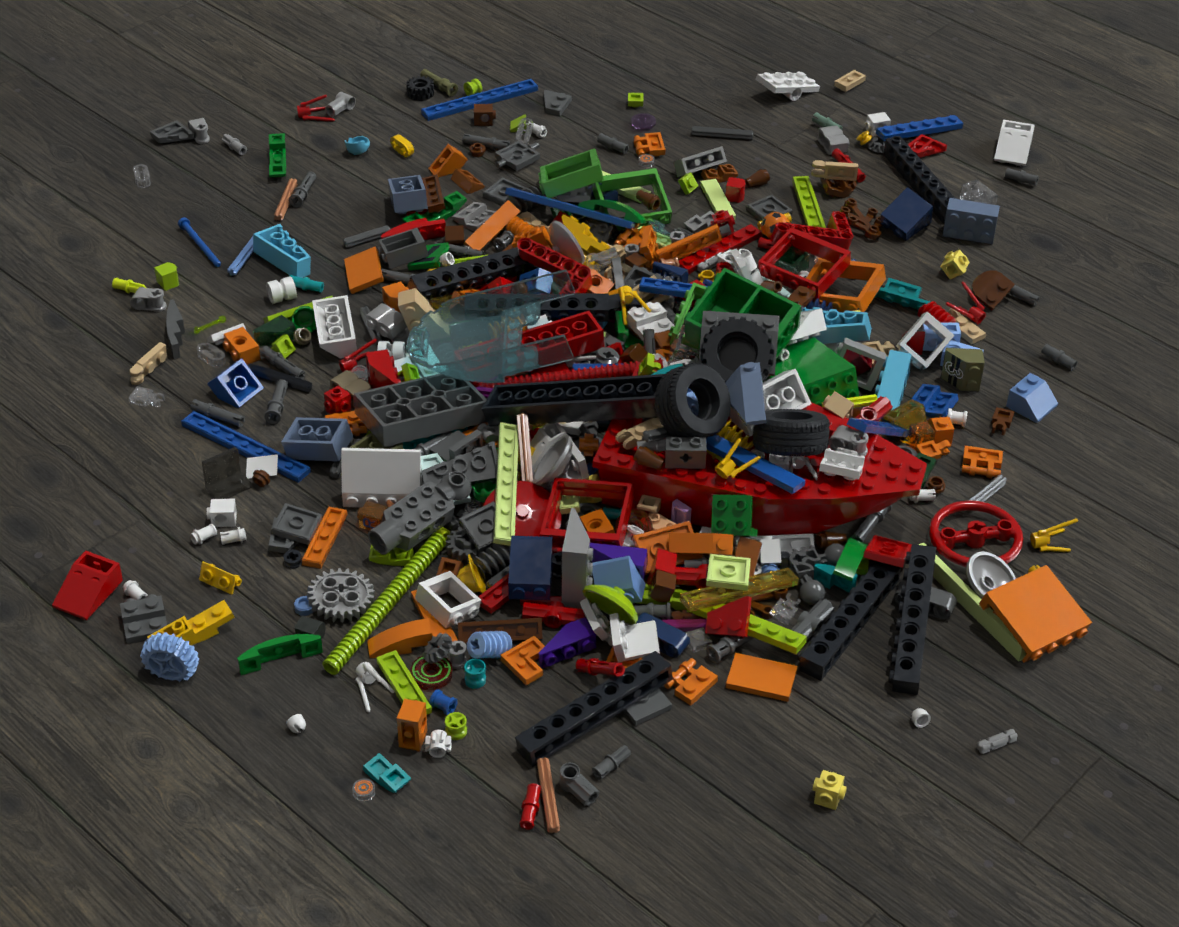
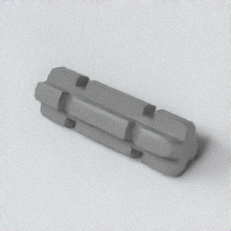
M722 252L699 263L697 270L701 273L704 270L715 267L718 263V256Z
M1014 729L1004 731L1005 734L1002 732L987 738V740L978 741L977 749L981 754H984L990 750L1005 746L1007 742L1010 744L1017 740V733H1015Z

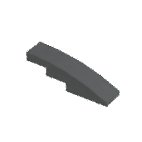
M172 299L167 309L166 325L170 350L173 358L177 359L181 358L179 346L183 345L181 334L185 333L183 318L174 299Z

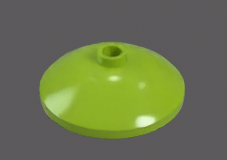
M587 585L583 588V595L592 604L595 602L604 613L608 615L618 613L620 621L624 620L626 624L633 625L637 623V612L621 588L617 586L611 588L606 585Z

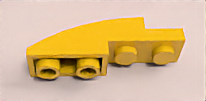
M564 214L562 215L563 224L574 235L582 249L593 258L599 253L609 260L611 259L613 253L609 250L610 246L603 241L599 243L587 224L583 222L581 224L578 223L579 221L573 216L567 217Z
M225 600L189 620L183 616L151 635H156L158 632L161 634L167 632L169 635L174 633L176 637H182L184 641H189V645H194L218 634L217 628L235 617Z

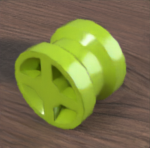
M473 79L471 82H466L463 85L467 96L482 92V84L478 79Z
M453 712L446 716L445 732L447 736H451L452 740H460L466 736L467 719L465 715Z

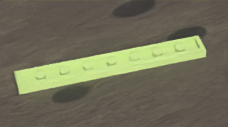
M501 422L498 434L493 543L511 546V536H515L518 429L517 425Z
M936 555L933 577L949 593L953 594L957 601L1018 661H1021L1025 657L1026 652L1002 620L993 613L990 607L983 610L979 605L981 598Z

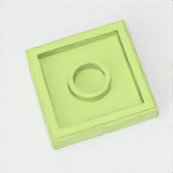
M710 554L706 586L748 591L751 558Z

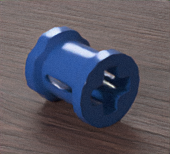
M437 689L431 695L429 704L432 708L436 707L444 711V714L447 716L455 711L458 700L444 695L443 691Z

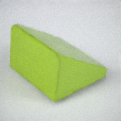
M526 114L511 121L510 132H526Z

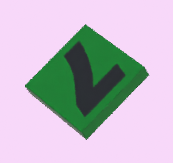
M448 242L426 245L429 256L409 262L407 265L409 271L440 267L442 263L439 261L440 256L448 252L450 248Z

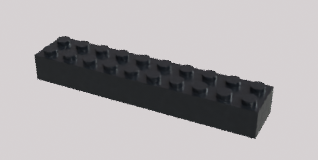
M664 374L495 385L484 403L482 411L489 427L499 426L500 422L517 425V415L521 413L528 415V422L532 425L658 418L655 408V393L657 385Z

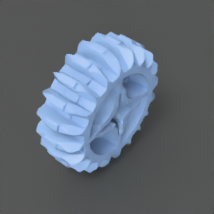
M158 632L156 635H151L145 641L140 655L142 658L141 662L145 664L146 669L151 670V674H156L158 678L162 677L172 681L188 680L195 673L199 664L198 652L194 650L195 647L189 645V641H184L182 637H176L174 633L169 635L167 632L164 634Z

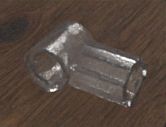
M613 247L600 253L588 254L585 259L586 266L600 272L602 268L611 265V258L619 257L616 248ZM593 261L598 262L596 265H590Z

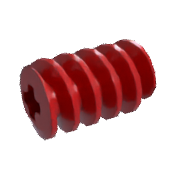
M935 301L924 304L918 310L919 318L923 313L928 312L940 323L956 322L955 317L951 316L945 309H942Z

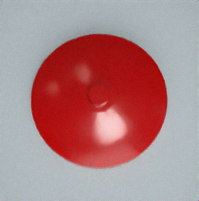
M517 481L515 536H540L551 494L542 486L532 482ZM496 489L487 497L484 506L493 501L495 502ZM560 507L558 509L554 529H560Z

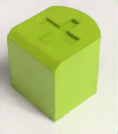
M167 262L154 267L156 282L164 290L167 291L179 285L175 264Z

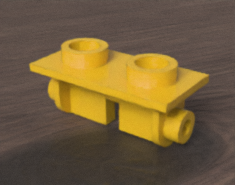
M204 561L201 564L199 580L231 595L234 592V587L240 586L242 583L239 575H233L215 567L214 564H208Z

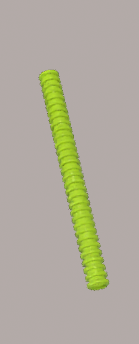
M433 533L377 600L367 609L366 613L349 630L348 634L331 651L330 655L322 663L328 673L332 675L339 673L347 661L361 647V644L367 640L379 623L382 622L423 571L432 563L446 546V539L443 535Z

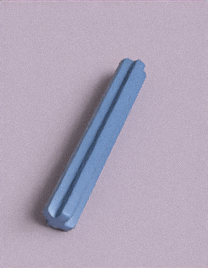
M253 237L227 269L231 276L236 275L252 255Z

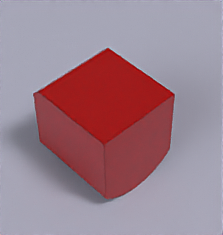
M729 177L725 196L730 202L740 203L744 200L745 180Z

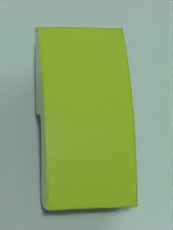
M371 545L369 560L384 565L405 566L413 557L414 550L411 548L405 551L395 547L387 554L382 555Z

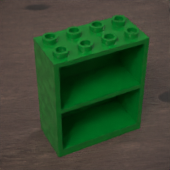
M724 268L721 273L716 274L711 286L706 287L702 298L697 299L693 310L688 312L684 318L685 341L700 348L703 311L779 316L777 359L800 327L801 305Z
M814 337L786 346L784 349L789 351V358L784 359V361L776 359L775 376L784 371L796 369L810 401L822 407V402H824L828 395L831 396L834 391L845 398L859 397L855 366ZM768 376V378L766 379V381L769 380V379H771V378H773V377H775V376Z

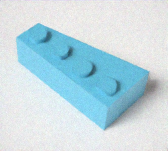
M281 224L253 234V252L288 275L301 278L310 275L311 257L301 246H297L296 240L291 239L287 231H283Z
M805 307L801 312H803V311H809V310H815V309H821V308H819V307H813V309H806V307ZM837 309L823 311L827 330L821 331L819 336L814 337L823 344L843 343L845 337L856 342L869 341L872 328L868 313L847 310L842 313L838 312Z
M890 350L888 357L886 356L883 364L885 370H881L879 376L881 384L876 386L875 394L877 398L880 396L887 397L893 408L881 420L896 421L906 382L909 378L912 356L910 353Z

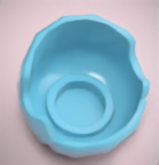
M364 136L349 138L348 142L344 140L348 152L354 155L364 153L370 146L369 139Z

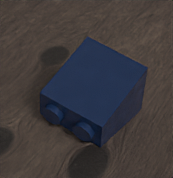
M907 187L881 213V224L886 229H891L898 238L907 241L932 222L933 206Z
M511 536L508 580L509 599L550 600L553 570L552 537Z

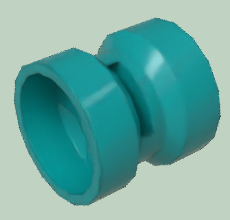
M480 659L468 660L464 666L466 685L473 689L483 687L486 683L485 663Z

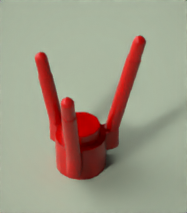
M327 95L302 102L297 106L298 117L303 118V120L335 121L333 118L308 116L313 111L325 110V107L310 108V106L306 105L322 100Z
M961 282L977 307L973 306L967 311L949 302H946V305L965 315L976 324H980L986 317V313L983 311L985 307L980 304L965 282Z
M373 339L340 360L339 366L341 371L348 370L355 374L367 372V368L355 369L358 367L356 361L365 357L367 352L358 354L374 344L377 339Z

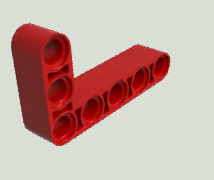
M839 211L832 212L827 228L778 222L775 224L771 235V241L776 244L792 227L846 250H849L853 240L848 220L845 214Z
M529 238L518 240L517 248L522 260L567 281L559 293H586L592 285L591 270L587 266Z

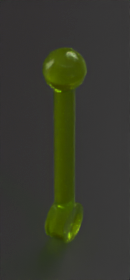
M220 316L219 319L203 326L194 327V332L199 333L200 330L214 324L226 322V316Z

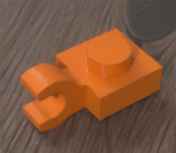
M934 440L917 444L915 450L917 453H922L937 460L941 458V455L950 453L948 448L951 447V444L948 440L937 444Z

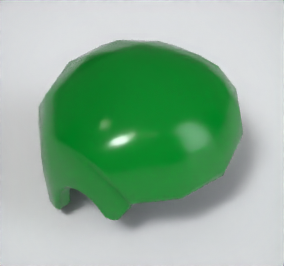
M300 306L294 311L292 325L295 330L306 328L311 333L317 329L313 308Z
M491 481L471 484L474 498L479 502L485 503L487 497L496 489V484H493Z

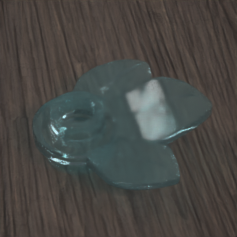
M655 219L653 222L649 221L653 231L670 237V232L664 229L665 225Z

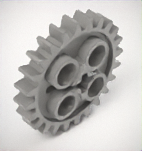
M338 568L337 572L330 569L329 574L323 571L322 577L316 575V580H311V585H308L307 600L308 605L312 606V611H317V616L324 614L325 620L332 617L333 622L337 618H340L341 622H344V618L352 621L353 616L359 619L360 613H366V609H369L371 604L374 603L375 591L373 590V584H369L370 579H364V574L357 576L356 570L353 573H349L348 568L345 572H342L341 568Z

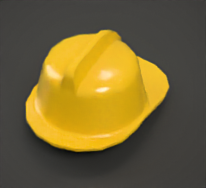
M468 554L469 564L459 570L457 578L473 593H484L486 591L484 579L470 554Z

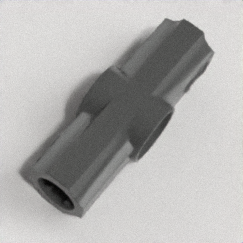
M819 600L809 612L804 611L801 613L796 625L791 630L807 636V640L811 636L816 637L821 626L830 618L835 608L829 600Z

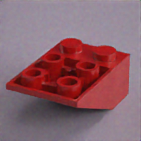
M388 349L366 353L368 383L372 389L401 383V380L397 379L398 371L394 364V358L389 355Z
M85 550L73 563L52 607L87 620L123 581L120 563Z

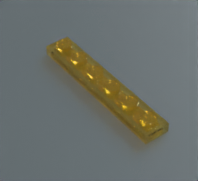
M788 567L749 577L748 591L706 587L681 593L680 601L689 612L733 602L745 596L753 597L798 585L799 578Z

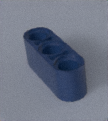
M641 613L638 616L637 623L652 620L656 623L660 652L672 658H677L690 644V638L683 631L648 613Z

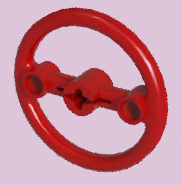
M959 501L946 505L933 516L929 529L930 539L934 547H937L936 550L949 561L963 567L967 566L969 557L952 551L951 549L954 548L955 543L966 542L967 546L971 548H981L984 546L985 539L997 538L999 541L1006 542L1014 538L1011 549L999 556L1006 564L1017 557L1023 543V532L1018 522L1005 510L981 501ZM960 511H980L1000 519L996 526L986 527V524L981 521H971L968 523L967 530L955 531V529L945 527L941 531L938 530L941 521L945 517Z

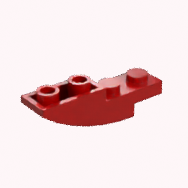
M426 218L417 219L388 230L381 235V239L414 228H418L424 240L445 237L446 222L444 219L427 221Z

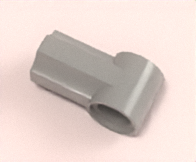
M339 92L335 100L325 106V111L333 118L345 109H353L356 99L351 95Z

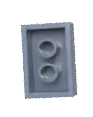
M420 175L388 179L390 199L395 213L405 214L408 211L421 212L424 209H428L426 189Z
M950 198L943 236L993 244L1000 206Z
M296 417L281 443L286 455L294 460L339 461L341 459V449L347 448L353 438V434L347 419Z

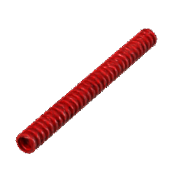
M659 358V360L655 359L654 362L660 363L662 369L663 360L661 358ZM630 361L629 364L624 362V364L618 363V365L612 364V366L607 364L606 367L601 365V367L595 366V368L589 367V369L584 367L582 370L578 368L577 370L572 369V371L566 370V372L560 370L559 373L554 371V373H543V375L537 373L536 376L534 374H531V376L525 375V377L521 375L520 378L514 376L512 379L511 377H508V379L502 378V380L498 378L497 381L491 379L489 382L488 380H485V382L479 381L478 386L494 388L495 385L626 377L632 376L636 366L640 365L641 362L635 361V363H632Z

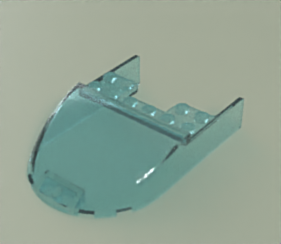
M567 270L463 295L442 303L441 308L434 312L430 310L420 319L421 323L417 327L412 328L407 340V349L411 358L416 363L442 375L480 383L505 382V376H512L517 373L573 360L572 351L564 334L521 345L522 327L532 326L540 319L541 303L575 294Z

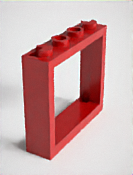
M791 227L758 261V269L761 276L775 282L779 281L782 285L796 290L801 285L816 291L815 299H819L850 265L851 251ZM791 246L834 263L833 267L818 283L777 267L774 264Z
M569 478L554 479L540 537H552V546L563 548L566 530L554 529L562 495L624 499L616 534L586 531L590 538V543L623 546L635 496L632 483Z

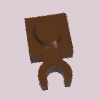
M996 407L992 418L991 432L994 433L995 430L999 429L1002 431L1001 435L1004 436L1006 428L1011 426L1015 411Z

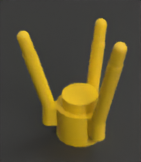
M630 286L619 287L618 294L622 306L624 325H627L625 304H630L634 298L638 300L647 312H651L646 303L638 296L637 291H632Z
M740 438L737 439L725 458L715 467V471L724 479H727L729 476L734 478L739 472L761 459L760 456H757L735 470L736 464L730 457L740 444Z
M1078 519L1031 533L1030 541L1034 549L1039 548L1040 552H1070V548L1050 547L1047 544H1050V536L1064 532L1065 529L1063 527L1078 522Z

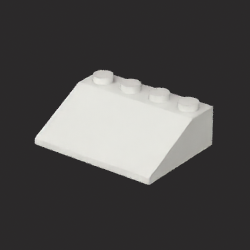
M341 449L343 507L387 508V500L390 499L395 504L423 485L421 477V450Z

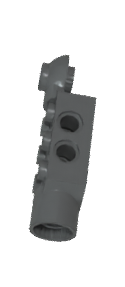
M459 471L446 474L439 484L427 481L383 511L381 523L368 532L371 545L382 555L387 554L395 547L405 551L410 550L452 521L455 509L453 500L467 498L471 493V482Z

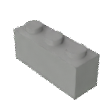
M723 146L673 161L677 177L727 162Z

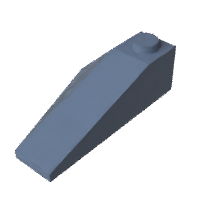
M748 362L740 365L725 382L730 395L731 407L736 409L738 416L746 426L766 423L760 362Z

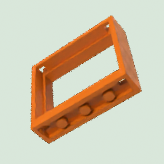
M819 258L806 279L818 283L822 276L833 267L834 263ZM850 261V265L839 277L868 281L859 296L850 297L823 293L819 297V304L825 300L826 306L832 302V309H837L838 312L843 313L846 310L855 311L858 308L860 312H865L886 279L884 264Z

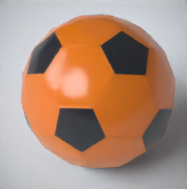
M771 212L763 218L761 232L766 239L771 240L776 223H790L784 214Z

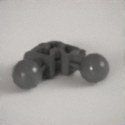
M832 544L826 548L824 554L819 555L813 545H810V549L806 547H801L800 551L793 549L789 557V574L785 577V583L788 585L795 583L797 588L800 587L799 594L801 600L808 605H816L819 600L824 599L825 589L819 581L814 580V565L827 564L836 566L844 546Z

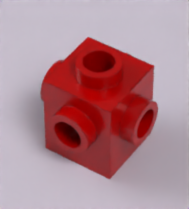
M720 210L712 215L713 221H710L711 226L717 224L718 227H722L728 224L731 233L734 232L733 225H735L733 215H729L728 210Z
M338 385L324 393V406L329 414L351 411V395L347 390Z

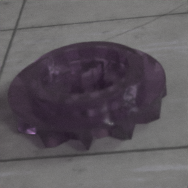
M640 113L631 118V125L636 129L640 128V130L652 129L656 125V119L650 114Z

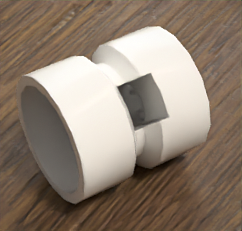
M291 276L281 279L280 282L273 280L266 283L267 293L272 304L282 302L283 298L286 300L297 298L296 287Z
M379 341L377 351L388 349L389 355L393 356L394 360L404 358L405 342L394 341L393 344H390L389 341Z

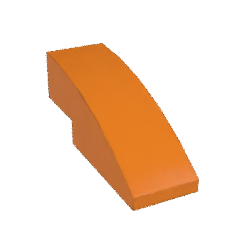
M429 618L400 624L367 640L369 657L376 658L394 650L399 655L412 653L411 647L427 646V642L432 640Z

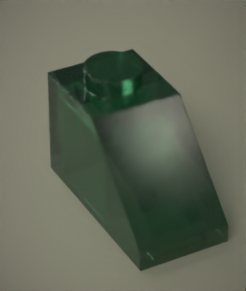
M280 315L254 329V340L259 346H272L282 335L288 334L292 341L294 340L295 324L283 315Z

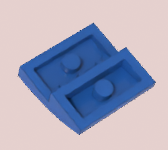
M922 384L908 402V407L931 418L946 417L948 409H952L957 403L958 394L941 392L938 385Z

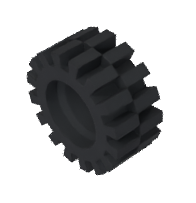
M425 76L410 78L406 82L407 96L410 99L413 98V100L418 99V101L420 99H423V101L426 98L430 99L434 95V81L429 77L425 78Z

